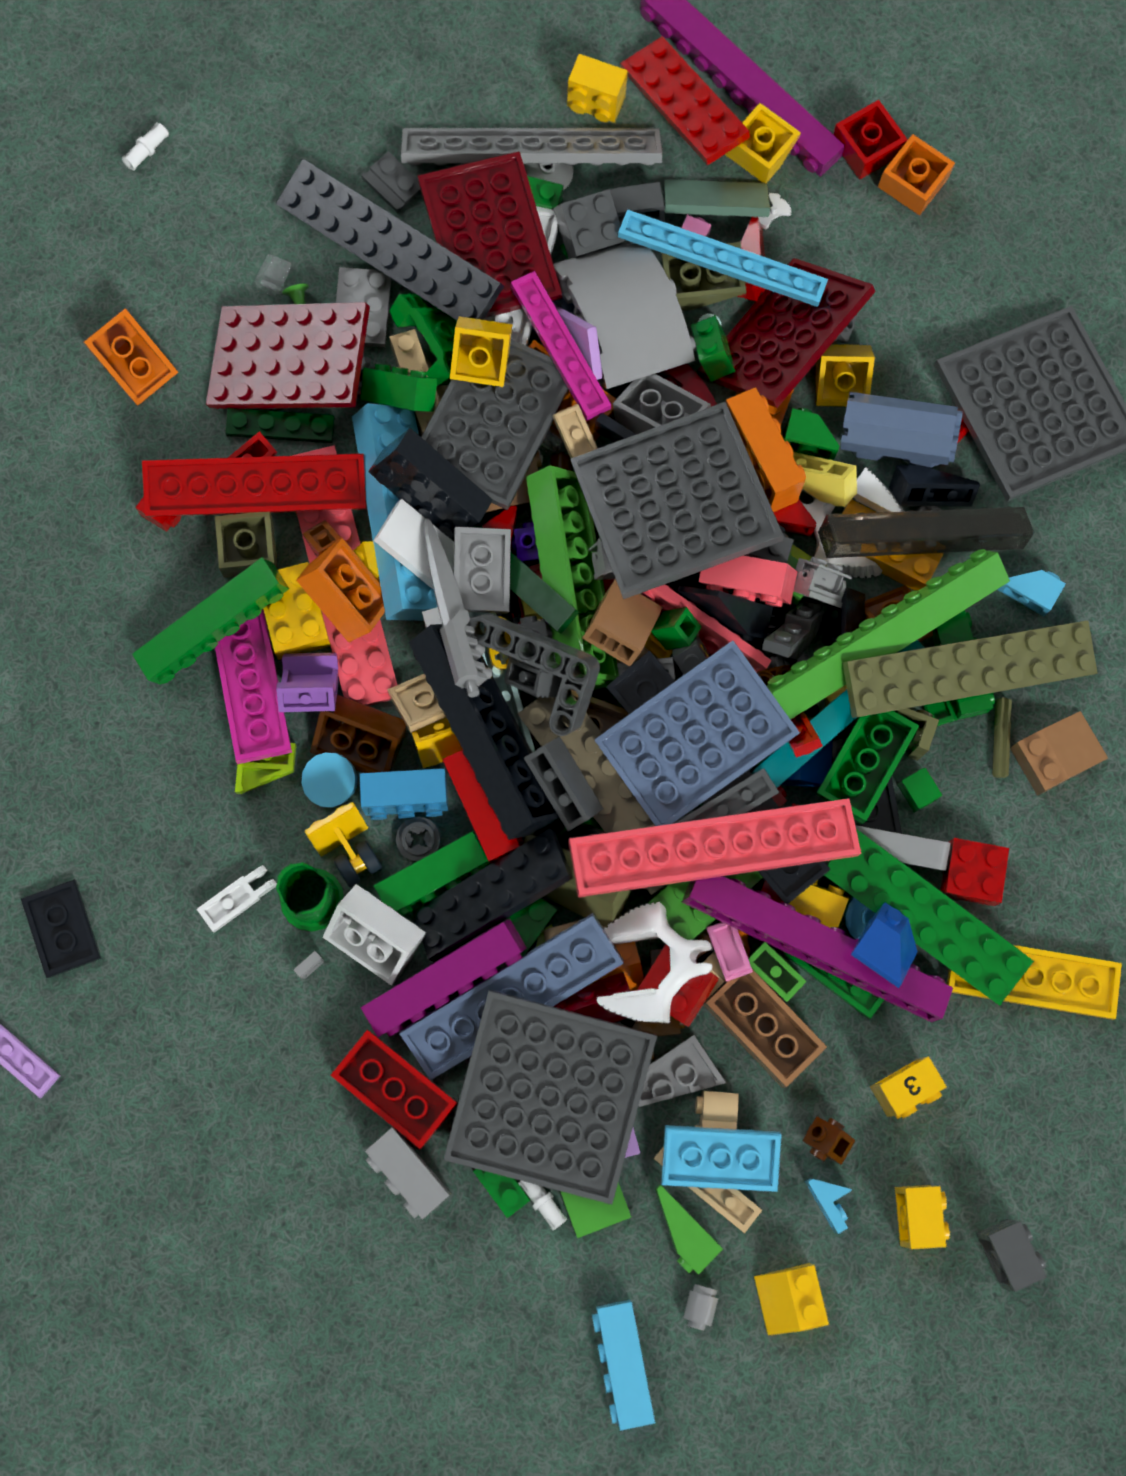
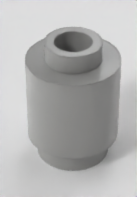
M697 1284L694 1285L693 1291L690 1290L683 1317L689 1320L687 1326L703 1331L706 1325L712 1326L718 1298H716L717 1290Z

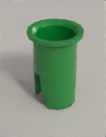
M303 862L291 863L277 877L276 890L280 897L282 913L289 923L300 930L313 932L327 928L337 905L344 898L342 886L336 877L326 870L314 868ZM306 878L322 879L323 883L327 884L324 897L319 905L311 910L300 913L292 910L290 896L295 885Z

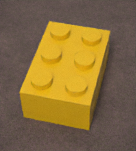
M308 562L278 570L289 590L283 593V597L278 602L263 608L274 652L278 660L282 659L283 654L307 653L331 646L321 609L296 581L308 566Z

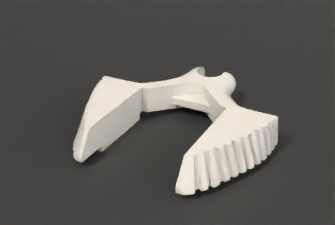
M865 468L857 477V494L853 498L890 519L893 518L908 526L909 518L906 516L904 508L900 506L889 489L874 474H871L868 468ZM813 497L814 502L811 504L802 503L817 523L814 530L817 541L814 557L827 561V564L831 563L843 567L842 573L856 578L857 576H860V578H865V576L870 578L871 575L876 577L881 574L882 569L877 563L829 538L830 531L827 520L835 508L834 505L821 502Z
M656 902V904L641 905L640 908L636 907L635 910H630V913H625L624 916L619 917L620 919L614 920V923L608 924V928L604 927V930L613 944L660 938L670 947L671 971L660 983L659 989L653 988L615 993L610 996L597 997V1002L600 1006L605 1005L604 1008L606 1010L610 1009V1012L622 1014L621 1016H627V1018H632L633 1020L669 1023L672 998L681 986L689 979L707 974L712 970V964H696L697 955L700 952L711 950L712 947L706 940H687L678 935L668 924L666 908L660 902Z

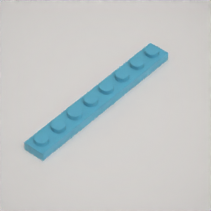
M628 209L618 232V237L816 307L819 306L828 279Z

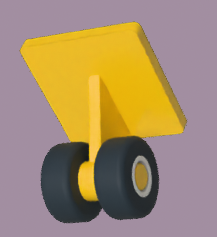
M354 802L338 807L333 814L315 821L311 824L310 828L305 830V834L321 857L343 844L351 859H348L345 854H341L333 862L348 887L351 888L360 883L361 879L358 873L368 869L370 874H374L382 869L381 863L367 841H363L355 846L357 855H355L347 842L368 829Z

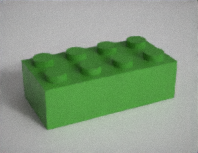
M758 871L724 876L728 879L735 878L746 884L745 887L752 889L763 878ZM690 881L669 884L647 904L651 905V903L656 904V902H660L666 908L669 926L681 937L687 940H694L716 919L681 902Z

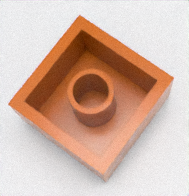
M912 134L884 170L878 188L920 216L948 180L955 162Z

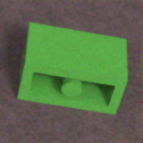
M766 942L748 959L751 968L786 1002L807 982Z

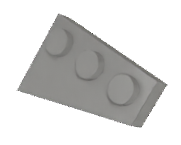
M693 1035L649 1065L638 1107L725 1084L726 1082Z

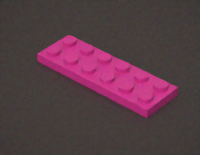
M263 609L259 616L244 622L239 626L240 629L236 633L225 636L215 647L237 764L292 753L285 712H279L276 687L279 681Z

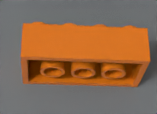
M755 387L726 399L728 409L772 511H778L798 502L806 480V474L800 464H796L790 443L788 441L785 442L780 434L781 427L776 418L772 419L765 396H760Z

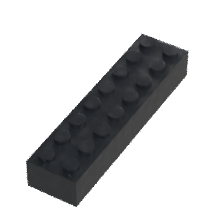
M442 624L429 625L414 637L409 644L415 659L419 662L426 676L427 683L431 686L440 708L450 723L452 732L456 735L463 749L464 756L468 759L477 781L481 784L488 798L489 805L494 810L501 824L502 831L506 834L508 840L544 832L561 819L524 759L532 751L493 675L478 686L480 692L478 696L469 697L466 688L455 685L440 633ZM481 656L477 662L484 663L485 667L488 668L483 656Z

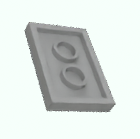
M339 267L336 303L366 302L370 306L364 346L385 347L392 279L379 270Z
M455 527L453 574L464 608L468 612L509 613L511 529Z

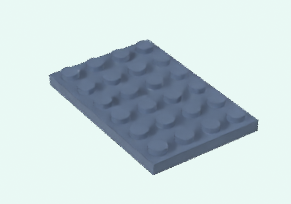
M732 640L595 739V742L655 826L673 824L800 732Z

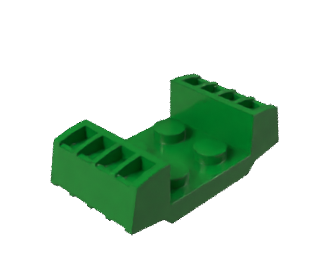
M399 294L390 309L396 326L417 327L418 331L422 333L427 341L431 352L438 359L427 371V376L437 379V386L449 385L452 380L450 379L457 320L416 294Z

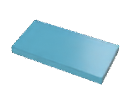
M665 1125L661 1183L667 1186L778 1192L781 1133Z

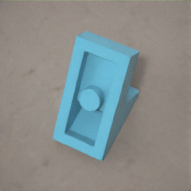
M815 1179L804 1181L833 1232L839 1234L846 1230L848 1227L845 1221L848 1217L841 1205L837 1204L835 1206L833 1202L852 1191V1189Z

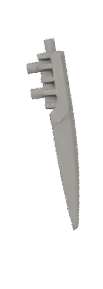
M425 518L424 531L428 562L436 603L442 622L440 633L455 685L466 688L469 697H476L480 693L478 686L491 678L492 669L485 667L484 663L477 662L482 654H484L485 646L479 644L477 639L470 637L475 631L473 627L467 626L470 621L468 610L464 608L452 568L432 522Z

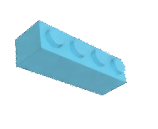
M631 1300L597 1306V1314H593L592 1319L595 1333L601 1332L603 1344L598 1345L601 1363L607 1362L609 1374L603 1375L606 1392H612L614 1404L609 1405L612 1424L618 1423L620 1431L654 1424L655 1420Z

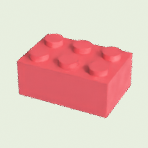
M741 556L701 571L699 582L705 585L706 589L718 590L728 594L733 593L734 596L755 602L756 598H760V601L765 602L767 605L782 607V603L791 604L798 572L787 563Z

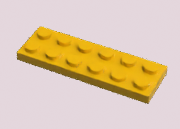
M1014 945L1034 960V962L1008 994L1004 1002L1111 1020L1116 1019L1122 963ZM949 969L947 985L953 987L952 993L990 999Z

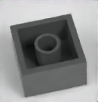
M610 189L565 202L553 208L568 259L625 241L618 237L621 225Z
M1006 1219L976 1233L1001 1288L1016 1292L1047 1277L1043 1270L1046 1268V1264L1038 1251H1034L1030 1242L1033 1240V1237L1026 1224L1022 1225L1021 1221Z

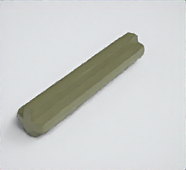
M998 698L995 701L992 775L996 778H1006L1009 775L1012 701L1009 698Z

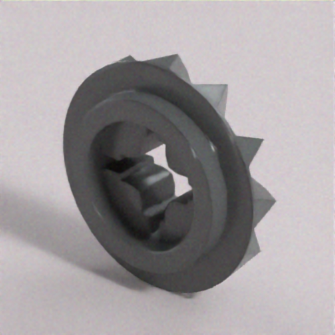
M423 817L408 819L397 831V848L407 859L419 861L438 850L440 846L439 830L429 819ZM427 831L423 838L427 847L417 844L410 848L414 840L409 832L420 835Z

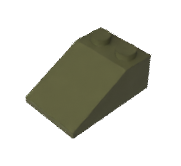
M741 242L727 243L741 249ZM662 253V268L668 279H672L675 283L676 297L682 311L694 310L746 294L745 281Z

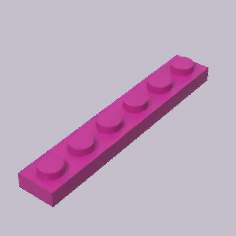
M534 271L512 281L511 289L573 398L579 404L586 421L610 410L611 403L536 272Z

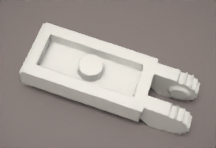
M264 865L258 867L247 876L240 877L197 909L212 932L215 933L258 902L260 897L276 887L277 883L274 879L265 882L255 891L250 886V883L261 878L267 872Z

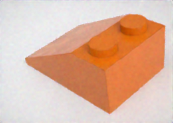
M126 308L83 342L137 406L178 373Z

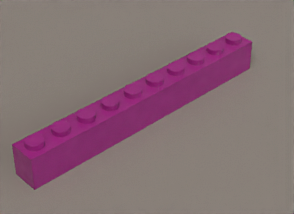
M641 0L640 13L647 22L652 21L664 38H670L676 43V47L681 54L689 55L694 60L695 66L701 72L706 71L718 88H724L729 92L735 104H742L750 114L761 103L801 132L789 154L792 156L797 155L809 172H815L821 177L842 157L845 145L687 0Z
M720 876L689 882L681 901L682 903L877 997L885 999L929 1022L943 1019L953 987L945 984L944 979L935 975L928 976L920 972L918 966L911 964L902 985L898 988L851 955L859 939L854 940L846 936L845 931L836 927L829 928L821 924V920L812 915L804 916L796 912L794 906L775 902L770 899L771 896L758 890L753 891L745 887L746 884L735 878L728 879Z

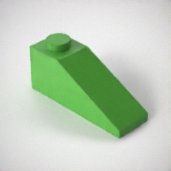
M658 1185L655 1190L675 1251L680 1256L677 1262L688 1273L694 1270L699 1275L723 1248L661 1185Z

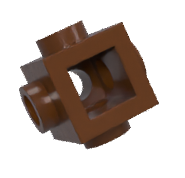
M817 1116L808 1128L807 1134L802 1141L811 1147L809 1153L822 1161L829 1158L842 1165L856 1140L843 1131L845 1126L832 1118L825 1121Z

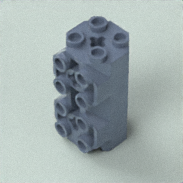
M850 392L843 424L845 433L841 438V450L851 451L856 458L876 461L888 456L902 458L909 465H921L928 468L938 466L939 464L948 465V462H954L963 411H958V407Z

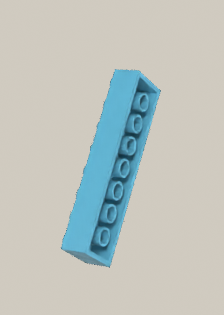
M367 403L352 416L358 454L364 455L366 503L372 539L374 540L399 499L384 485L380 484L368 471L385 447L407 429L411 428L417 434L418 429L413 410ZM373 541L386 620L424 621L422 612L437 607L434 590Z

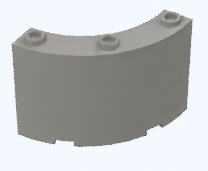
M626 241L553 264L562 297L567 304L573 303L575 305L574 315L594 325L597 329L603 375L601 379L597 380L600 385L606 389L695 361L694 351H696V344L693 337L689 336L687 325L676 297L675 283L672 279H668L664 269L650 248Z

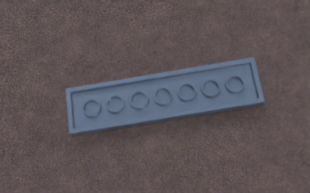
M594 913L526 953L522 956V959L510 966L503 967L495 975L485 981H480L473 988L461 995H457L448 1003L434 1009L426 1016L403 1028L399 1034L428 1078L432 1080L472 1055L489 990L554 1006L624 964V960Z

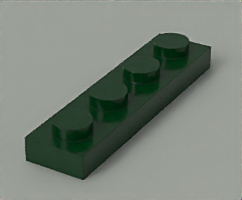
M228 408L225 434L232 437L252 438L260 432L266 439L333 443L335 417L334 415Z

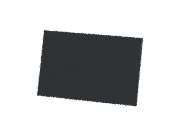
M75 879L21 898L47 979L102 959Z

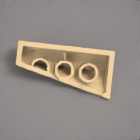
M415 329L390 336L391 349L398 367L409 368L408 373L410 374L411 370L427 372L433 365L421 348ZM447 385L437 386L434 412L448 387ZM414 411L421 436L434 412Z

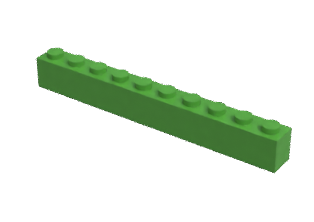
M985 549L973 552L970 555V559L951 566L948 572L941 577H934L928 580L925 587L909 592L904 596V600L898 604L885 607L881 611L882 614L877 617L864 620L859 624L858 629L840 635L836 639L837 642L829 647L825 646L816 650L814 656L808 660L792 665L791 670L784 675L771 678L768 681V685H766L791 720L846 685L842 662L897 653L1010 582L998 552Z

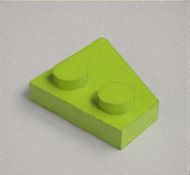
M291 743L292 753L238 764L235 793L243 794L294 773L297 745Z

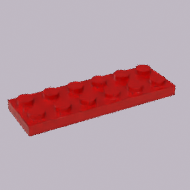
M663 36L620 63L622 69L628 70V78L707 166L750 138V131Z

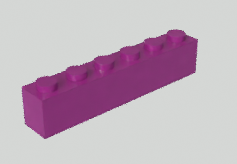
M508 919L362 1006L361 1010L377 1037L384 1033H387L388 1037L403 1029L401 1023L410 1019L414 1023L426 1016L425 1009L431 1005H434L437 1009L451 1001L448 995L458 991L459 995L473 988L474 984L472 981L480 976L485 981L498 973L496 967L505 962L507 966H510L522 959L520 953L527 949L512 921Z

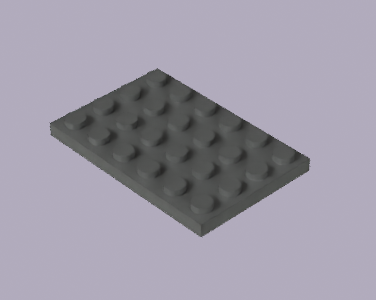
M511 339L504 387L452 379L421 438L491 497L493 504L508 510L554 420L552 415L558 412L569 389L550 356Z

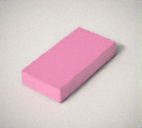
M724 922L706 927L726 982L753 972L736 928Z

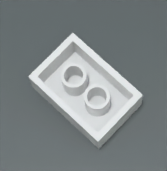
M356 884L337 905L323 938L392 986L411 962L426 932Z

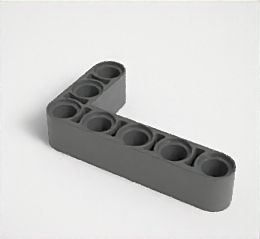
M484 614L470 619L467 626L473 627L475 631L470 637L477 639L479 644L562 678L549 720L550 729L554 734L566 736L582 726L600 670L599 661L596 657L493 614ZM481 622L484 623L486 627L485 634L481 631ZM505 632L510 635V644L505 640ZM530 642H532V643L535 645V648H536V653H535V654H533V653L530 651V648H529V643H530ZM555 652L561 657L560 665L554 659ZM580 662L586 667V675L582 674L579 669ZM572 689L577 692V694H578V701H575V700L572 698V696H571V690H572ZM563 715L569 719V727L563 723Z

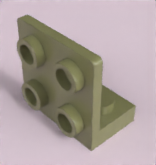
M908 708L895 710L894 712L919 725L907 747L910 750L908 758L918 761L929 751L939 720L933 718V715L925 710L914 711Z

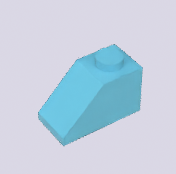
M1040 570L1009 577L1010 582L997 590L1044 617L1052 609L1066 583L1062 582L1058 575Z

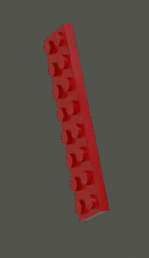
M363 454L142 461L145 517L366 509Z

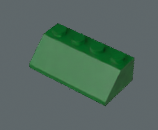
M894 711L859 717L816 794L824 802L850 799L854 822L859 826L862 825L871 814L919 725Z

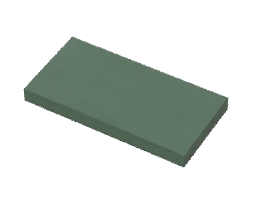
M664 179L665 213L769 217L770 215L767 183Z

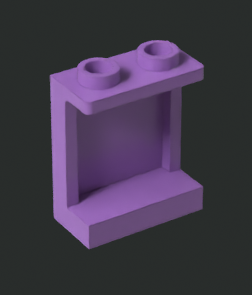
M337 653L283 654L282 681L278 682L276 687L279 712L335 711L339 681Z

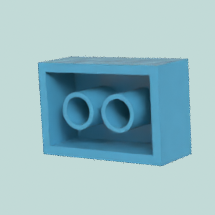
M445 769L360 773L361 808L365 816H370L371 820L387 819L389 814H398V818H413L415 813L426 812L427 817H438L443 815L442 811H448Z

